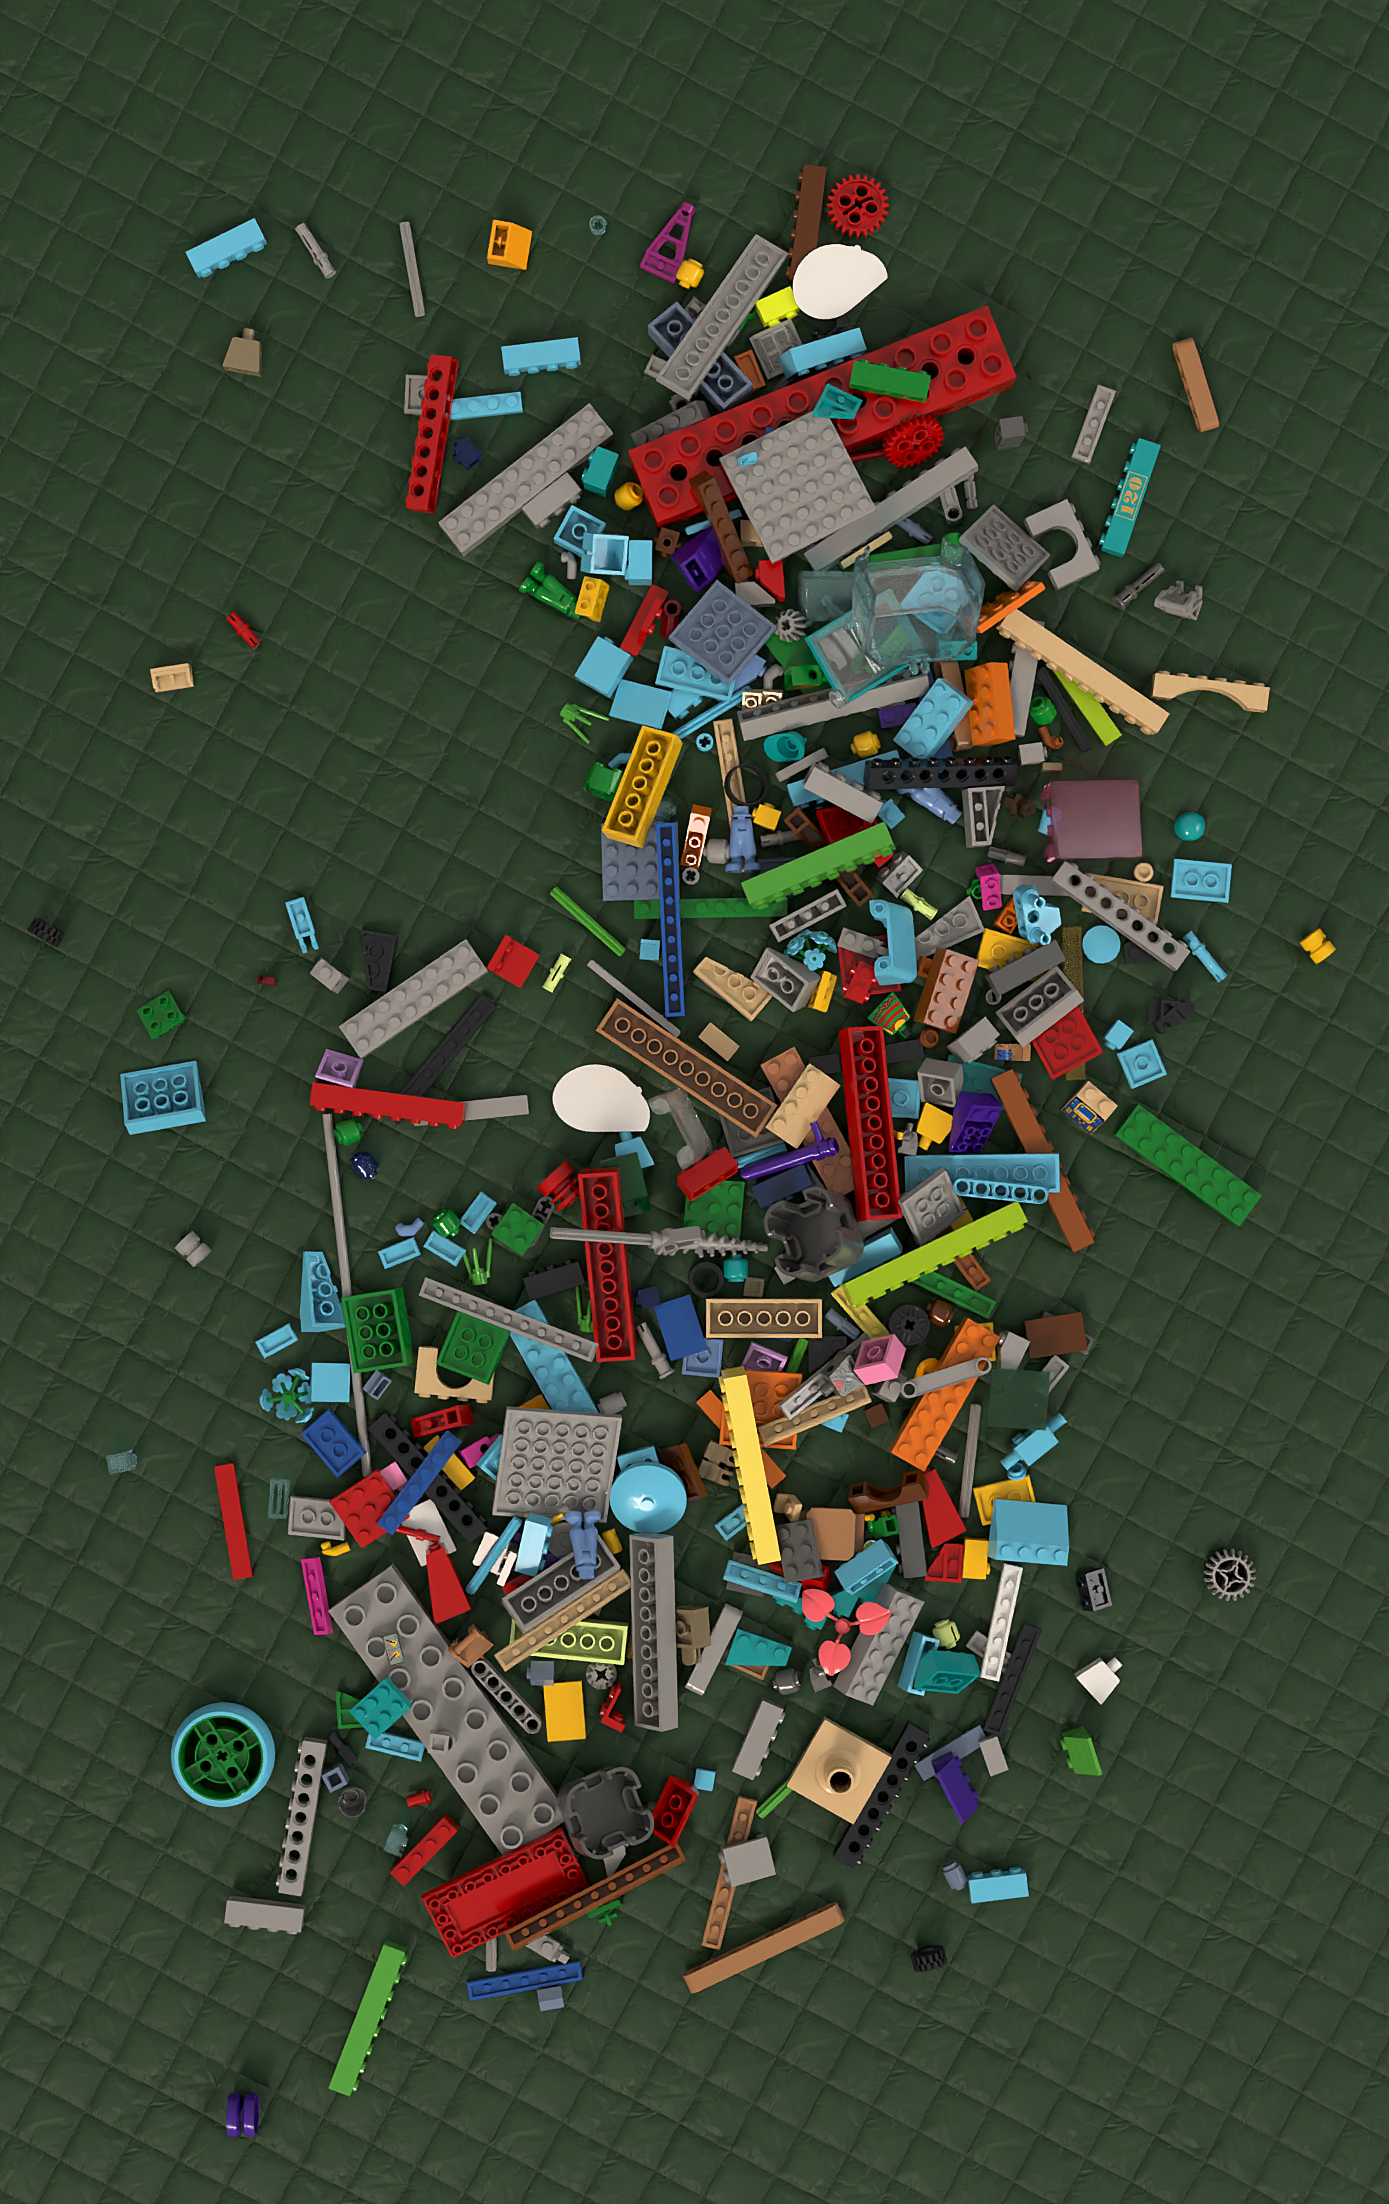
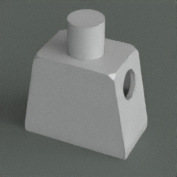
M322 957L318 959L309 971L312 976L337 994L349 981L347 976Z
M900 1368L898 1378L877 1382L871 1394L886 1402H895L901 1392V1385L908 1379L905 1370Z

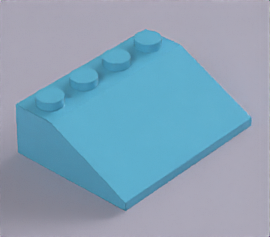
M196 1061L120 1074L124 1123L130 1135L206 1121Z
M994 1498L987 1556L995 1560L1067 1566L1069 1553L1067 1505Z

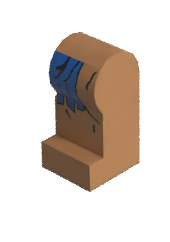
M994 1044V1060L1030 1061L1031 1044H1027L1025 1047H1022L1020 1044Z

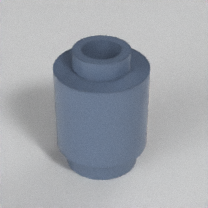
M951 1860L942 1866L943 1874L951 1889H956L957 1891L966 1886L965 1883L968 1879L960 1863H957L956 1860Z

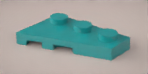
M737 1628L725 1665L786 1666L792 1646Z

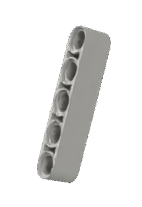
M727 1603L724 1604L710 1632L711 1645L703 1647L701 1662L694 1665L684 1686L685 1688L701 1696L703 1695L743 1611Z
M480 1657L471 1667L473 1675L528 1733H537L542 1723L540 1715L487 1659L483 1660ZM483 1663L486 1669L480 1672L475 1668V1665ZM491 1677H496L499 1683L497 1685H491L488 1682V1679ZM504 1691H509L512 1697L504 1699L501 1694ZM517 1705H522L525 1711L517 1713L514 1708ZM530 1719H535L538 1722V1725L536 1727H530L528 1725V1721Z

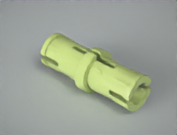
M908 888L900 897V899L910 904L913 910H918L930 920L938 911L924 901L923 897L920 898Z
M560 954L553 969L550 968V974L542 987L553 993L560 978L564 977L563 973L571 959ZM560 965H561V968L559 969V971H558L556 977H555L554 980L552 981V979H553V977L555 976V974H556L558 968H559Z

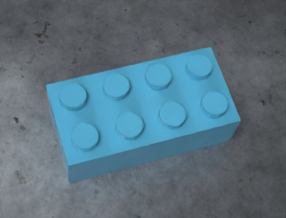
M938 678L893 741L913 757L919 759L934 757L971 708L974 701L948 680Z

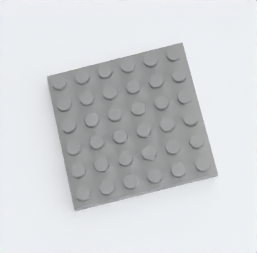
M813 411L719 458L772 564L876 511L830 418L811 416ZM752 452L757 453L758 460L756 464L738 467L737 459Z
M506 1406L492 1515L528 1517L531 1512L552 1518L563 1513L564 1516L558 1520H565V1513L578 1511L582 1513L583 1521V1514L585 1512L600 1511L601 1518L597 1522L606 1523L622 1415Z

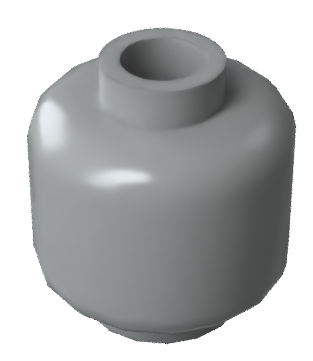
M712 838L708 841L707 845H704L703 855L707 857L710 863L725 864L731 859L729 857V842L727 839Z

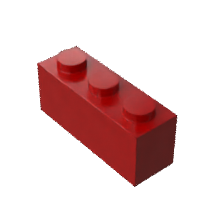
M725 1147L720 1150L716 1149L706 1159H700L690 1169L681 1171L677 1176V1185L692 1202L738 1172V1163Z

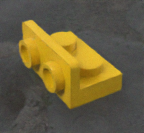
M585 576L575 613L586 616L592 621L600 622L610 585L601 579Z
M820 971L818 975L821 979L811 995L808 1007L827 1012L837 976L826 971Z

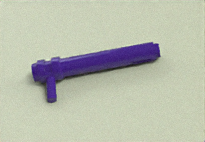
M813 1121L810 1123L816 1139L815 1142H812L809 1146L744 1166L740 1171L743 1180L750 1181L813 1160L819 1161L824 1159L825 1156H835L839 1152L838 1142L835 1138L828 1137L824 1139L818 1122Z

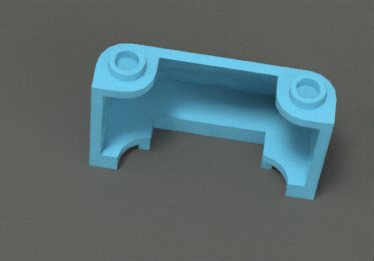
M869 900L872 916L875 920H879L884 924L888 935L889 956L879 957L874 965L875 977L879 985L913 982L917 977L914 922L911 910L905 906L885 900Z

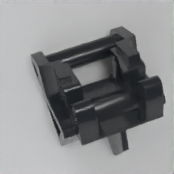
M1151 1000L1149 1001L1148 1017L1153 1022L1152 1026L1158 1034H1165L1167 1031L1163 1028V1024L1165 1023L1167 1027L1179 1025L1195 1009V1004L1192 1001Z

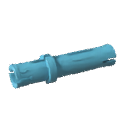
M1192 930L1182 937L1192 949L1191 953L1200 959L1217 982H1220L1227 976V973L1224 972L1207 951L1206 945L1198 940Z

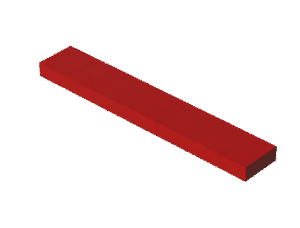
M234 1463L214 1466L233 1580L253 1577Z

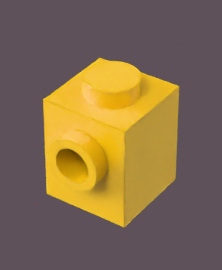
M769 803L759 804L758 808L754 807L751 818L754 819L753 824L775 831L781 811L775 810V806Z

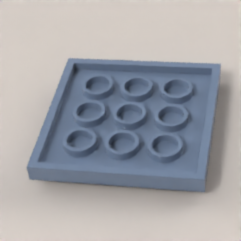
M716 580L668 639L729 686L777 630V626Z
M652 822L643 848L609 839L601 831L603 901L660 899L656 823L662 822ZM675 822L678 889L680 899L678 822Z

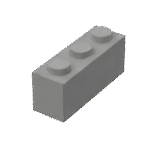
M566 472L522 507V511L536 529L539 527L544 528L551 522V517L554 515L559 516L566 510L565 507L569 503L574 504L581 498V489Z

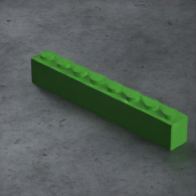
M385 1939L328 2089L349 2097L352 2091L356 2092L360 2082L357 2079L358 2074H363L367 2062H364V2058L366 2055L370 2056L374 2045L371 2044V2040L373 2037L377 2038L380 2030L378 2022L380 2019L384 2020L387 2008H385L386 2001L390 2002L394 1994V1990H391L393 1983H398L401 1972H398L400 1965L404 1966L408 1955L405 1952L407 1947Z

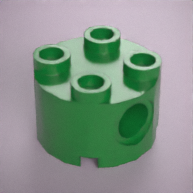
M594 762V765L590 767L583 789L586 792L590 789L592 790V795L613 801L623 777V771L616 768L610 770L605 768L604 764Z

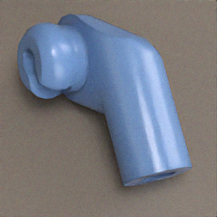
M417 1217L411 1225L397 1224L395 1230L400 1236H414L425 1223Z

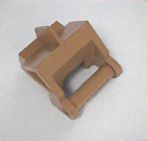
M474 1623L468 1627L469 1635L461 1641L457 1637L448 1647L452 1657L467 1668L480 1657L485 1660L486 1658L483 1654L494 1645L485 1631H480Z

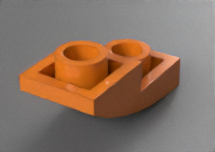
M1013 897L993 923L994 926L1007 935H1011L1018 924Z

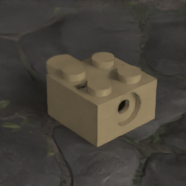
M675 1606L676 1648H681L682 1662L685 1665L698 1664L701 1662L700 1648L711 1645L708 1607Z

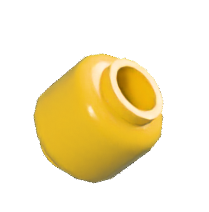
M690 258L688 261L684 260L676 273V277L680 281L679 285L686 289H689L690 286L697 287L704 274L703 265Z
M627 482L615 491L617 506L626 511L632 510L643 500L641 487L633 482Z
M871 731L855 735L853 738L854 743L851 744L853 754H857L861 759L876 755L878 749L881 748L877 734H873Z

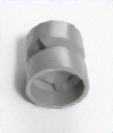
M192 1231L178 1243L175 1249L182 1256L187 1255L186 1260L195 1267L212 1250L205 1243L200 1244V1238Z

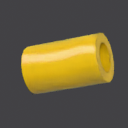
M614 1528L601 1533L612 1555L623 1550Z

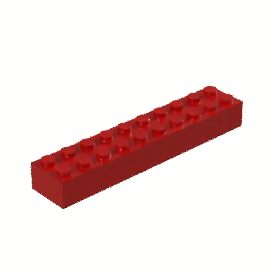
M883 1026L845 1028L838 1032L857 1222L902 1218L901 1207L898 1203L900 1192Z
M619 1167L581 1169L578 1173L583 1229L625 1232ZM585 1241L595 1343L599 1344L596 1350L597 1362L635 1360L637 1344L627 1244Z

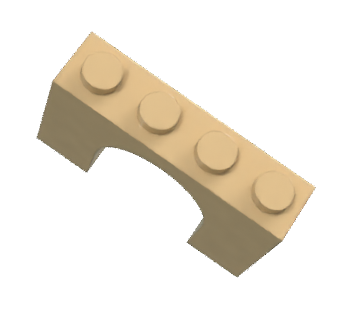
M419 1346L414 1393H419V1397H430L431 1394L438 1395L439 1399H449V1396L457 1397L459 1401H468L469 1398L476 1399L478 1403H487L488 1400H492L495 1371L489 1385L472 1379L465 1386L451 1387L445 1384L438 1374L436 1362L439 1357V1347Z

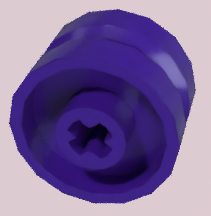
M247 2092L244 2101L240 2093H229L226 2110L228 2137H239L242 2127L246 2137H256L259 2124L258 2093Z

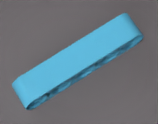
M960 1176L953 1185L955 1193L961 1196L1035 1204L1044 1203L1049 1195L1048 1188L1042 1184ZM958 1182H966L968 1189L960 1190L957 1185ZM979 1183L985 1184L987 1191L979 1192L977 1185ZM1002 1185L1006 1188L1007 1192L1002 1195L998 1194L996 1187ZM1022 1187L1025 1189L1026 1194L1020 1197L1016 1195L1015 1189ZM1041 1189L1045 1192V1197L1039 1199L1035 1196L1034 1192Z

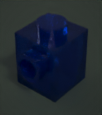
M468 437L466 439L461 438L454 443L452 449L455 454L452 456L458 465L462 463L466 470H469L482 460V455Z
M657 1285L638 1289V1294L635 1295L637 1305L642 1306V1310L661 1305Z

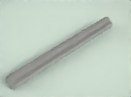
M975 1403L971 1404L958 1512V1515L964 1518L969 1517L981 1415V1405Z

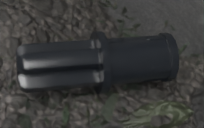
M334 1730L326 1737L337 1750L336 1753L341 1755L348 1766H352L358 1761V1758L349 1748V1743H345L337 1733V1730Z

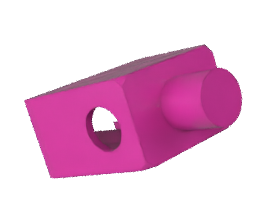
M499 1433L491 1438L485 1435L459 1450L468 1468L474 1467L486 1451H480V1446L485 1444L488 1450L500 1436Z

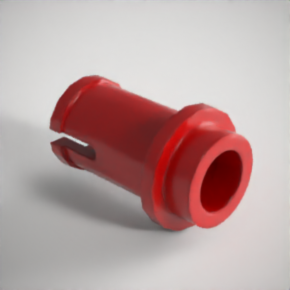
M424 1789L420 1793L406 1796L408 1807L412 1808L424 1803L426 1805L432 1801L430 1791Z

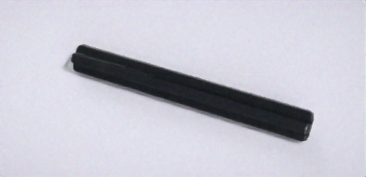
M1041 667L1036 671V675L1081 751H1088L1092 748L1091 743L1046 667Z

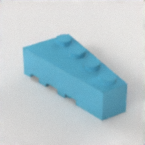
M856 328L791 348L781 355L779 360L786 379L798 375L799 377L806 375L813 370L825 369L830 364L834 366L841 364L848 358L851 360L861 357V353L867 349L860 328Z

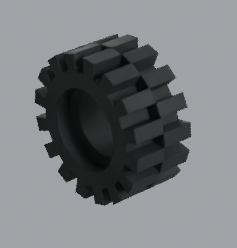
M34 917L27 929L32 934L55 947L60 945L65 936V933L38 917Z
M942 1945L922 1947V1949H917V1951H913L910 1954L915 1972L932 1971V1969L936 1970L938 1967H943V1965L947 1964L945 1950Z

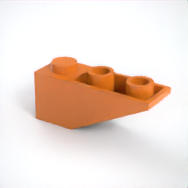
M693 804L680 865L699 869L712 808Z

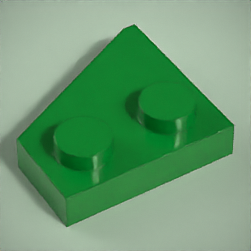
M336 1691L338 1729L363 1727L349 1712L361 1699L341 1691Z

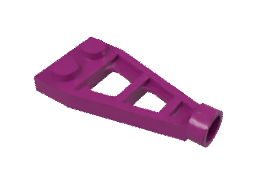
M682 202L677 213L647 249L639 266L640 269L675 284L677 280L676 273L684 261L691 219L696 210L694 206ZM675 224L684 228L680 240L669 236ZM667 241L675 244L677 247L675 258L672 260L660 255L658 252Z

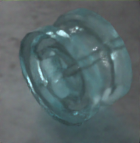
M599 215L593 216L589 221L590 231L595 235H601L605 232L606 220ZM595 221H597V223L598 221L601 222V229H599V227L598 230L594 229Z

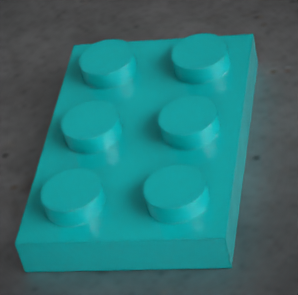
M387 1676L349 1712L375 1740L406 1713L413 1704Z

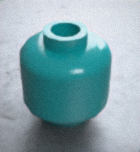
M730 1255V1259L724 1260L723 1275L728 1279V1282H744V1279L748 1277V1261L742 1259V1255Z

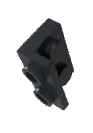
M1104 1568L1075 1574L1076 1586L1079 1591L1080 1604L1083 1611L1094 1612L1112 1606Z

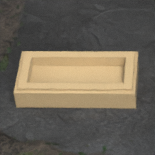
M711 1022L698 1036L726 1061L740 1047Z

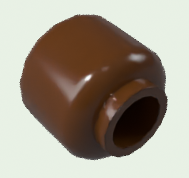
M936 1299L933 1304L929 1302L925 1313L928 1314L930 1323L944 1327L949 1325L955 1311L952 1310L951 1304Z

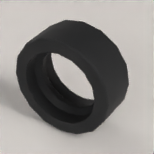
M711 1261L698 1262L689 1271V1287L692 1292L700 1297L706 1298L716 1295L722 1289L724 1283V1275L721 1268ZM702 1268H710L717 1275V1283L710 1290H701L695 1284V1274Z

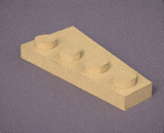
M707 957L693 971L696 976L750 1021L756 1017L772 998V995L755 981Z

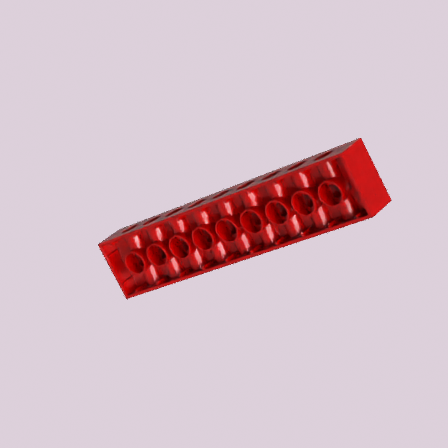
M987 305L628 451L629 462L643 491L644 499L657 531H659L662 527H669L704 512L689 483L690 478L704 470L715 477L725 504L738 499L722 465L714 467L709 465L706 460L711 456L721 458L741 448L744 443L752 442L764 436L766 427L776 430L810 413L815 409L827 383L863 400L865 403L864 407L858 409L854 419L830 418L849 454L884 440L885 437L889 436L888 431H894V425H900V420L906 422L907 417L911 420L914 415L919 418L921 414L924 417L930 415L931 418L935 417L936 419L1012 388L1017 377ZM967 355L972 363L964 365L959 362L958 357ZM864 359L868 360L869 364L874 365L884 363L889 365L890 368L895 369L896 367H905L910 372L932 370L935 372L936 377L930 379L925 403L850 389L849 384L854 361ZM681 470L687 476L682 481H675L672 479L671 474Z

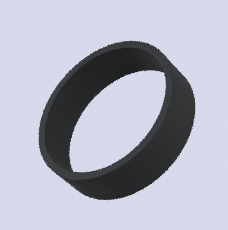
M750 763L733 767L727 773L724 781L727 797L738 806L749 807L759 803L766 795L768 787L764 772L756 765ZM739 767L753 770L761 781V793L753 803H744L738 800L732 793L730 787L731 776Z

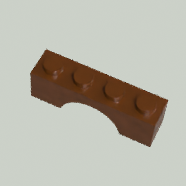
M922 1470L903 1473L902 1481L890 1488L877 1487L868 1481L851 1484L848 1500L856 1514L927 1500L930 1485Z

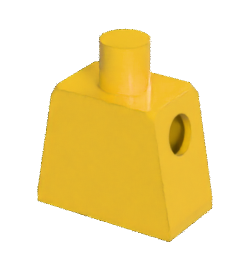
M925 1102L915 1132L922 1135L918 1146L928 1150L932 1141L940 1144L951 1131L953 1116Z

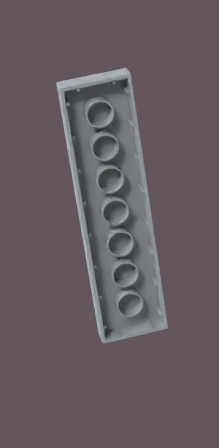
M394 1563L330 1607L329 1613L379 1683L388 1676L413 1704L403 1716L428 1750L432 1729L435 1730V1733L450 1734L448 1754H430L502 1855L549 1833L564 1822L558 1807V1793L469 1668L453 1658L449 1653L448 1647L451 1643L439 1626L435 1624L432 1616ZM397 1633L405 1662L390 1666L382 1636Z

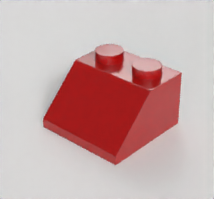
M782 559L773 564L770 560L759 561L758 566H755V581H759V586L778 603L784 604L785 589Z

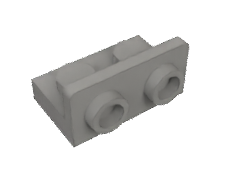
M901 851L895 854L892 861L879 871L876 879L897 898L923 869L910 855Z

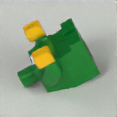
M882 1511L881 1518H878L879 1520L876 1521L873 1514L865 1515V1520L868 1522V1531L871 1533V1536L880 1538L900 1533L896 1514L891 1515L890 1511Z

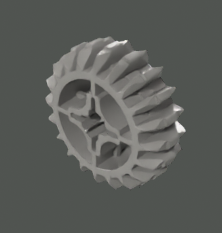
M1223 1549L1222 1556L1217 1551L1216 1559L1212 1556L1210 1557L1213 1563L1205 1564L1210 1568L1209 1570H1204V1574L1209 1575L1204 1578L1205 1582H1210L1207 1584V1588L1212 1589L1211 1593L1213 1595L1218 1593L1219 1599H1222L1225 1595L1226 1601L1230 1600V1596L1236 1601L1237 1594L1244 1598L1242 1592L1250 1593V1590L1247 1588L1248 1585L1254 1586L1250 1579H1256L1255 1575L1250 1574L1256 1571L1255 1568H1249L1253 1562L1251 1560L1247 1561L1248 1556L1246 1554L1242 1556V1552L1239 1550L1235 1554V1550L1230 1549L1228 1554L1227 1550ZM1233 1560L1227 1567L1219 1566L1224 1561ZM1239 1562L1244 1568V1578L1238 1575L1237 1572ZM1231 1571L1237 1578L1229 1577L1228 1579L1226 1574L1223 1572L1227 1573ZM1216 1572L1222 1575L1221 1588L1216 1583ZM1232 1583H1241L1236 1588L1227 1590V1587L1230 1588Z

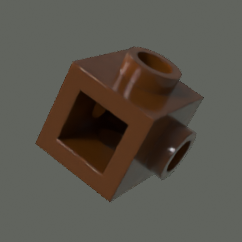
M662 527L660 535L656 534L653 545L656 546L655 550L659 551L658 555L669 558L670 555L678 551L682 544L679 541L681 533ZM666 540L671 541L668 547L664 546Z

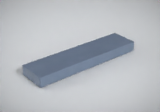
M977 1724L920 1759L914 1766L925 1781L935 1775L931 1763L932 1760L951 1751L954 1757L958 1756L961 1759L980 1747L978 1740L987 1736L981 1726Z

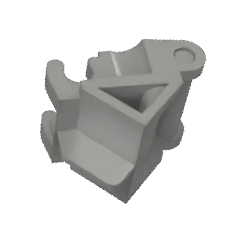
M1177 580L1176 587L1171 585L1169 589L1162 590L1156 597L1154 606L1165 613L1197 620L1202 605V586L1196 585L1195 591L1185 594L1183 590L1184 583Z

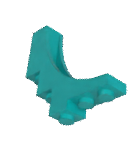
M895 1566L853 1595L845 1591L844 1588L828 1593L835 1603L833 1614L840 1618L844 1616L849 1618L858 1598H861L860 1601L862 1603L875 1602L884 1582H888ZM772 1595L775 1599L774 1602L781 1606L787 1604L792 1607V1611L802 1615V1595L798 1596L796 1603ZM805 1615L803 1617L804 1622H806L805 1626L812 1630H816V1628L821 1630L827 1619V1616H825L822 1621L815 1622L809 1620Z

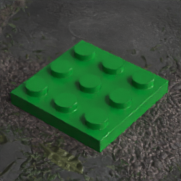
M725 1180L692 1202L685 1195L683 1228L699 1226L701 1230H704L706 1237L715 1232L719 1238L727 1235L728 1238L739 1237L740 1239L745 1182Z
M457 1311L436 1364L489 1385L511 1331Z

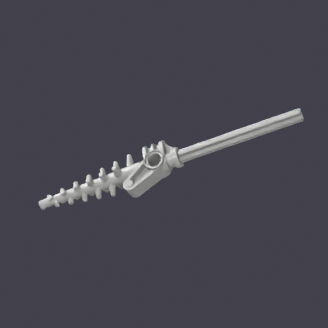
M699 1226L679 1229L666 1228L661 1230L659 1234L656 1231H650L649 1234L550 1228L551 1239L648 1245L650 1249H654L656 1255L662 1253L663 1255L669 1254L674 1256L679 1249H683L684 1254L690 1249H695V1253H698L699 1257L702 1258L703 1250H707L711 1257L714 1256V1250H719L722 1256H725V1250H731L733 1255L737 1254L736 1251H743L744 1254H747L748 1251L758 1253L759 1251L768 1250V1245L762 1242L752 1243L751 1240H747V1242L743 1240L741 1242L739 1237L729 1240L727 1235L718 1239L715 1232L707 1238L704 1230H701Z

